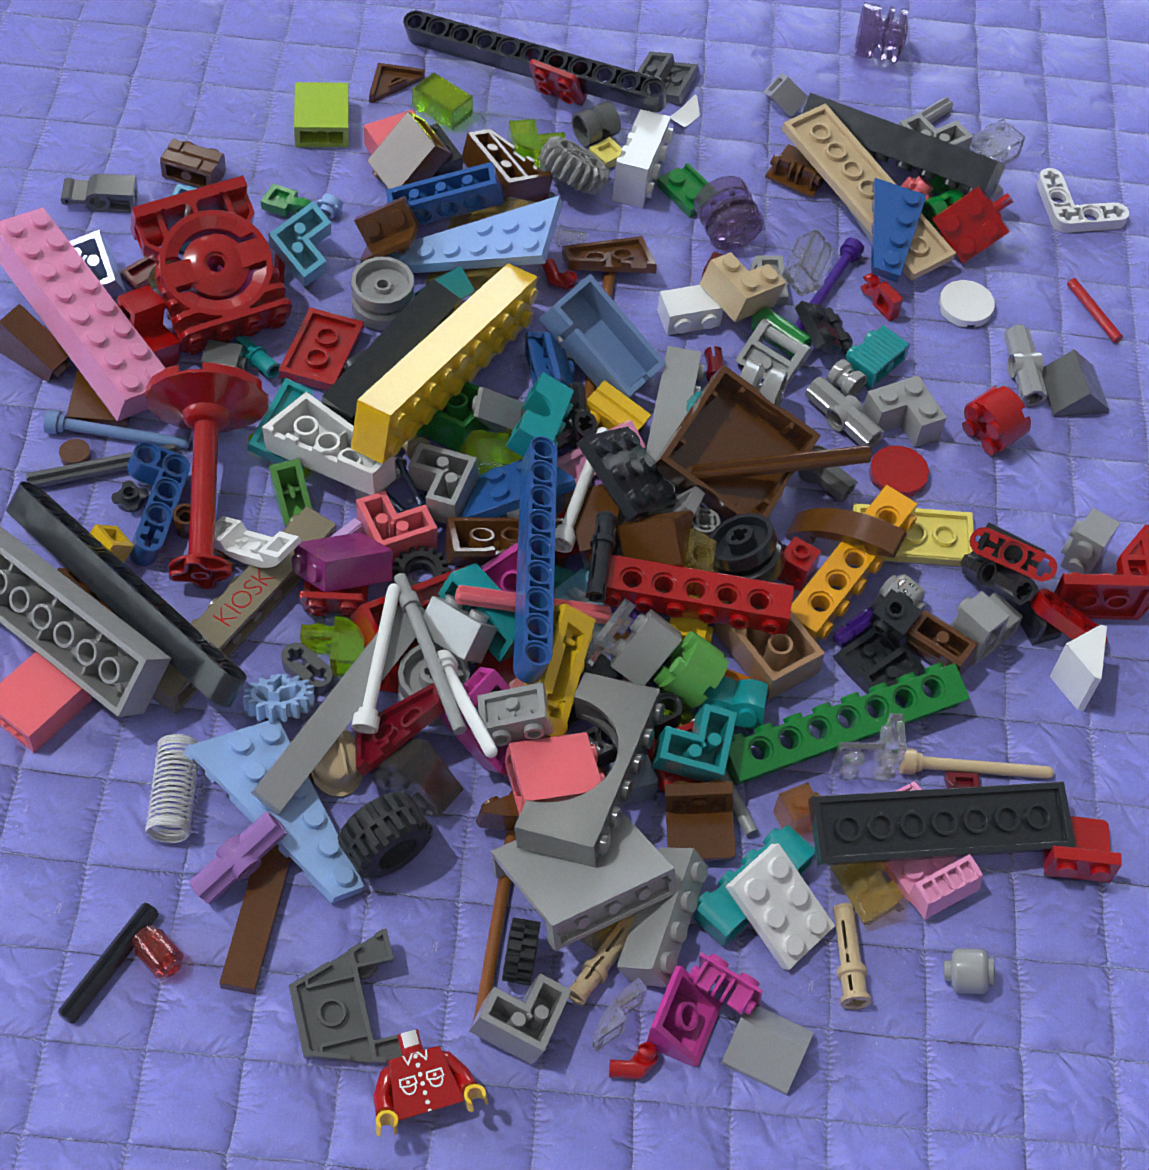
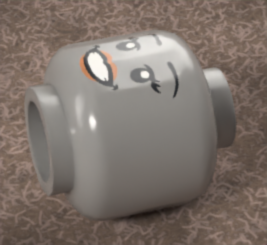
M906 574L899 575L898 577L892 575L878 592L886 596L892 588L896 592L900 591L908 595L913 600V605L920 610H923L926 606L922 602L925 597V590Z

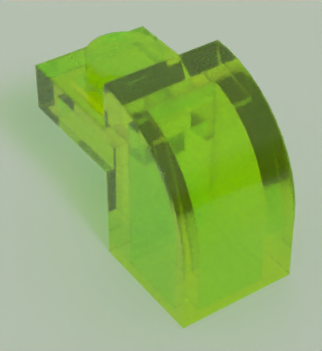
M535 119L509 121L508 142L516 147L515 152L523 158L529 156L534 159V165L539 169L541 165L539 159L541 149L550 137L559 136L566 138L565 132L538 134Z
M335 616L334 626H326L320 623L312 625L301 624V644L307 646L314 653L330 654V668L332 669L333 676L343 677L364 650L362 631L353 621L345 617Z

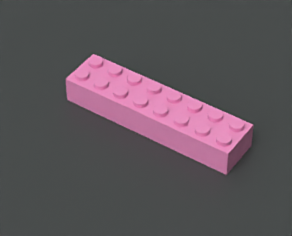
M44 207L1 220L0 265L114 418L120 421L147 410L146 386L152 376L164 370L165 367Z

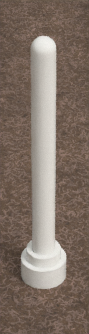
M601 427L597 430L596 433H601L608 430L604 427ZM587 459L563 522L555 528V550L561 553H569L573 549L576 541L573 528L595 473Z
M395 583L390 584L387 588L363 706L359 707L358 712L354 713L351 728L360 733L375 734L379 728L380 717L376 710V704L400 594V587Z
M448 650L437 651L454 698L482 751L488 758L495 757L498 749L456 674L458 670L456 658Z

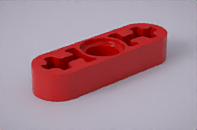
M981 527L976 529L970 536V547L976 554L1041 582L1048 581L1057 572V562L1054 557L993 529ZM987 532L990 534L989 540L999 544V538L1006 540L999 549L998 558L992 556L995 549L985 547L984 550H980L978 548L979 543L975 541L977 535L983 536ZM1017 545L1022 549L1023 557L1018 563L1012 564L1006 561L1004 551L1008 546ZM1028 551L1035 553L1031 559L1037 562H1041L1043 558L1048 559V566L1052 568L1051 573L1045 572L1042 576L1036 574L1038 569L1031 565H1028V571L1021 569V566L1027 561Z
M1042 588L1030 601L1033 610L1041 618L1072 640L1099 626L1049 589Z

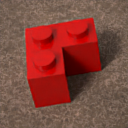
M149 285L119 295L117 305L162 365L167 368L177 364L180 342L177 336L172 334L163 325L166 306L162 296L156 294Z

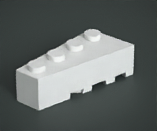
M640 109L633 124L632 132L627 137V143L621 150V157H618L616 161L612 201L643 208L646 198L651 199L655 183L652 181L653 179L657 180L661 170L659 161L664 162L667 153V146L665 144H670L674 128H670L671 116Z
M307 392L262 427L267 451L288 460L299 458L302 466L369 495L381 492L396 479L394 455L381 464L352 450L351 442L354 426Z

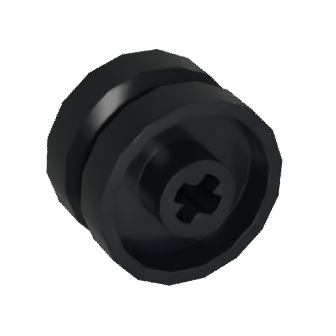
M746 513L736 515L718 525L709 536L707 547L718 573L773 582L779 577L785 567L786 558L770 520L761 514Z

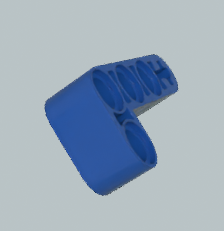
M140 442L135 446L131 454L127 470L132 478L153 487L132 540L134 549L129 556L134 563L148 566L154 563L164 543L173 518V511L177 507L190 471V463L185 456L150 442ZM145 539L151 541L149 547L144 545Z

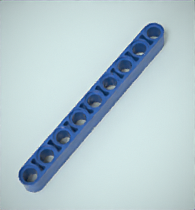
M538 436L532 439L521 462L513 670L516 677L527 684L536 683L541 679L552 659L557 446L550 438L545 436Z

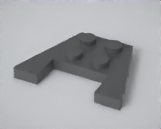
M387 928L381 929L373 937L361 944H356L348 949V952L331 962H326L289 985L303 1058L387 1065L389 1060L402 1056L397 1035L377 1040L373 1039L358 970L394 961Z

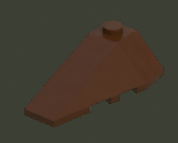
M447 517L445 553L448 566L461 568L475 563L478 566L486 564L518 542L519 519ZM556 518V528L562 524L564 518Z

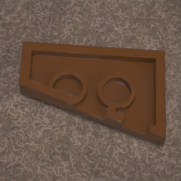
M642 236L562 246V257L568 270L656 274L657 264Z

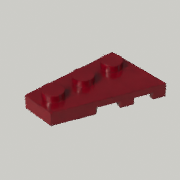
M434 683L379 712L380 723L377 733L365 734L355 731L356 769L363 777L445 712Z

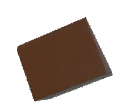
M692 510L646 515L631 521L627 520L616 526L622 556L685 567L694 513Z

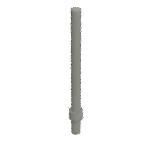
M399 573L394 577V581L400 587L398 599L402 611L407 613L452 730L455 735L463 734L467 728L420 612V600L417 593L411 589L406 574Z

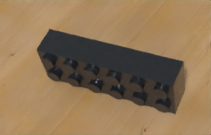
M432 279L324 393L321 403L354 426L357 400L459 308L461 298L435 279Z

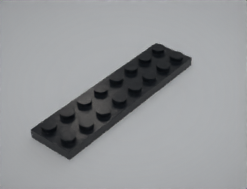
M1064 781L812 796L808 799L817 867L965 857L969 854L971 856L1041 852L1051 851L1054 845L1076 847Z

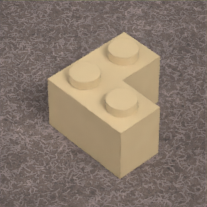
M730 252L710 260L700 285L734 322L756 314L765 307H774L786 285V281L770 264L748 271Z

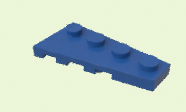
M875 178L872 184L873 243L871 245V274L898 283L927 195Z

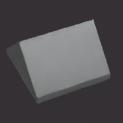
M755 1006L750 1015L742 1014L721 1064L787 1095L814 1032L761 1006Z

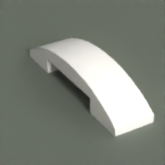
M222 516L215 523L214 548L235 560L255 567L270 568L278 565L302 542L299 536L281 531L274 537L248 531L242 521Z

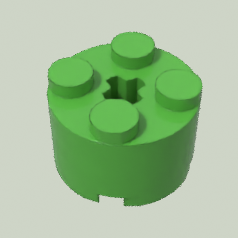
M690 631L669 655L668 661L656 671L653 681L666 692L677 695L682 703L689 708H696L708 698L703 693L709 686L715 689L722 680L728 667V659L725 658L727 655L697 633Z

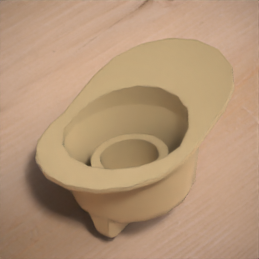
M346 728L311 772L315 785L323 793L333 797H343L353 793L359 787L363 778L356 769L355 738Z

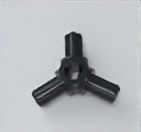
M571 383L568 385L569 388L574 390L570 399L573 407L568 416L562 420L566 425L559 437L555 438L558 441L557 448L566 443L573 445L584 436L596 434L597 432L596 418L590 410L586 409L585 386L583 383Z

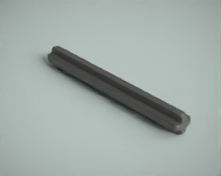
M176 444L161 446L178 453ZM132 452L30 472L26 474V480L38 487H45L127 470Z

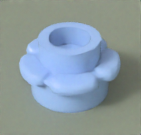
M324 194L321 200H317L318 207H320L327 218L333 219L334 216H341L343 202L339 198L331 194Z

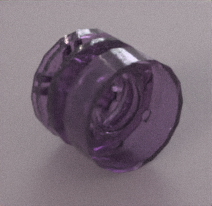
M864 2L858 25L854 57L871 59L875 48L880 49V61H885L888 50H891L890 62L897 63L907 38V9L901 8L898 18L894 19L895 7H890L886 18L881 17V5Z
M735 176L718 178L704 186L696 195L693 204L695 212L704 226L711 244L715 248L728 251L743 247L754 240L762 231L764 225L763 215L758 209L756 202L753 201L748 186L741 178Z

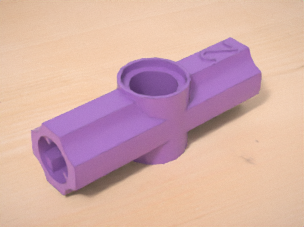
M266 811L241 835L237 834L225 841L216 851L217 857L189 881L194 892L207 904H212L236 881H242L254 873L262 863L261 858L288 834L283 824L271 812Z

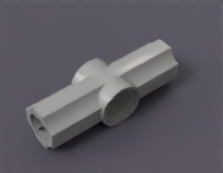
M1014 325L1012 328L1007 329L1004 334L1009 354L1008 374L1010 378H1015L1023 403L1026 406H1037L1039 403L1044 402L1048 396L1042 377L1043 357L1040 352L1035 351L1030 330L1024 325Z
M820 376L813 380L806 389L805 396L825 413L826 421L833 430L838 432L844 430L859 445H869L870 449H873L883 438L885 431L864 414L863 406L856 397L852 395L845 397L825 378Z

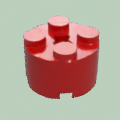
M997 385L992 386L966 404L964 408L965 421L962 422L963 430L968 436H975L982 443V447L988 455H994L1003 451L1026 435L1031 428L1030 416L1025 418L1022 409L1025 408L1023 401L1014 391L1003 385L999 388H996Z

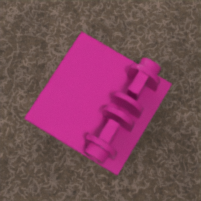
M701 952L699 955V967L695 965L688 975L693 980V985L708 993L716 982L710 995L712 997H715L721 986H723L726 990L720 1002L724 1003L730 992H732L726 1005L741 1015L743 1012L750 1015L755 1006H760L763 990L759 988L760 983L756 979L743 972L739 976L728 969L729 964L721 957L712 953L710 956H707Z

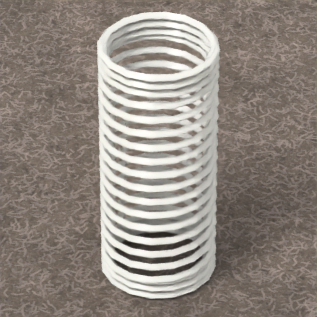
M170 734L160 738L158 741L145 832L156 841L177 843L186 840L190 836V823L192 822L191 817L193 801L195 800L197 769L199 766L195 760L191 761L184 754V750L166 749L171 747L186 748V745L172 744L164 747L162 745L168 743L192 745L198 743V741L187 735ZM169 763H178L187 766H175ZM170 769H182V770H186V771L182 772V771H174V770H170ZM168 774H179V775H184V776H186V777H178V776H172V775H168ZM167 779H176L185 782H174ZM168 785H178L183 787H172ZM166 790L181 791V792H183V793L170 792V791H166ZM168 796H178L182 798H172ZM166 801H174V802H180V803H170V802H166ZM165 812H173V813H179V814H169V813H165ZM155 825H160L168 828H181L183 830H166L159 828Z

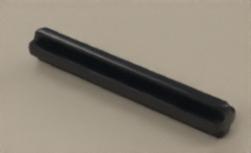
M146 902L141 904L59 1008L58 1013L63 1020L73 1024L79 1019L158 918V910Z

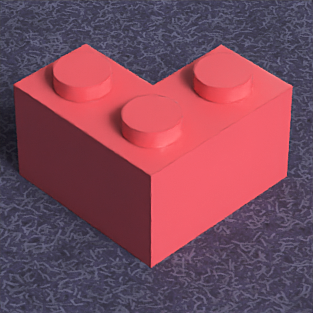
M385 490L356 499L357 520L362 522L365 535L393 550L392 564H394L396 557L400 558V552L403 550L409 554L410 547L414 546L415 551H419V545L425 546V551L427 552L430 547L435 548V550L437 549V526L426 504L396 513Z

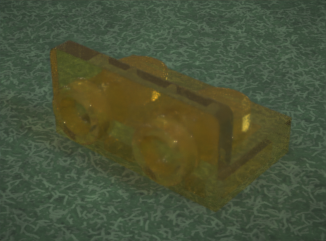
M884 862L830 866L866 927L895 909L898 912L905 909L900 902L905 896L895 880L889 882L883 871L888 869Z

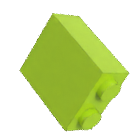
M295 82V147H349L348 83Z

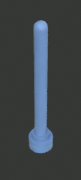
M48 409L44 418V432L58 435L59 432L64 433L65 430L135 442H150L159 446L176 444L178 449H187L190 446L189 439L185 437L69 419L67 415H63L58 410Z

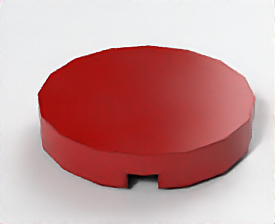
M888 446L880 449L873 456L869 475L874 485L876 483L880 487V491L888 485L910 498L925 488L929 469L922 455L913 449L904 446Z

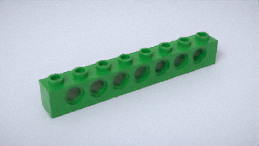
M942 662L925 668L926 674L916 677L915 673L912 672L897 678L898 683L888 687L886 682L869 688L870 693L860 697L859 693L855 692L841 698V704L831 707L830 702L816 706L811 709L813 714L803 717L801 712L784 718V724L773 727L772 722L755 728V734L744 737L743 733L733 735L726 769L734 785L738 786L957 707L969 700L970 697L956 664L944 667ZM923 685L931 689L932 698L924 693ZM895 695L900 696L904 700L905 708L900 707L896 703ZM867 705L872 706L876 710L877 718H873L868 714ZM838 715L844 716L849 723L848 728L840 725ZM810 725L815 726L819 730L820 739L811 735L809 731ZM781 735L789 738L792 744L791 749H787L781 744ZM751 746H756L762 751V760L756 759L752 755Z

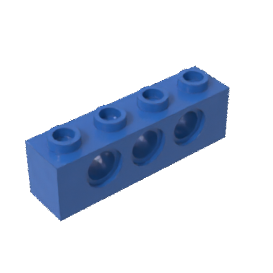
M493 162L386 189L387 203L406 196L420 225L504 204L501 182Z

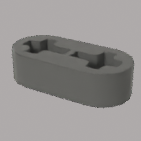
M292 643L282 650V666L287 674L292 678L298 675L301 681L308 679L310 685L314 686V695H323L331 690L333 687L332 669L307 646L301 643ZM293 656L297 659L302 656V664L297 660L291 662L290 657ZM312 673L318 678L324 676V681L316 680L313 682Z

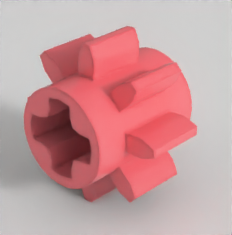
M920 175L916 179L909 176L901 185V187L927 195L926 199L932 197L931 192L934 190L933 186Z

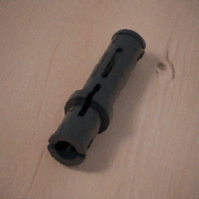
M600 511L596 514L595 532L590 539L592 556L585 598H589L588 600L594 603L606 600L610 559L616 545L614 528L617 518L610 511Z

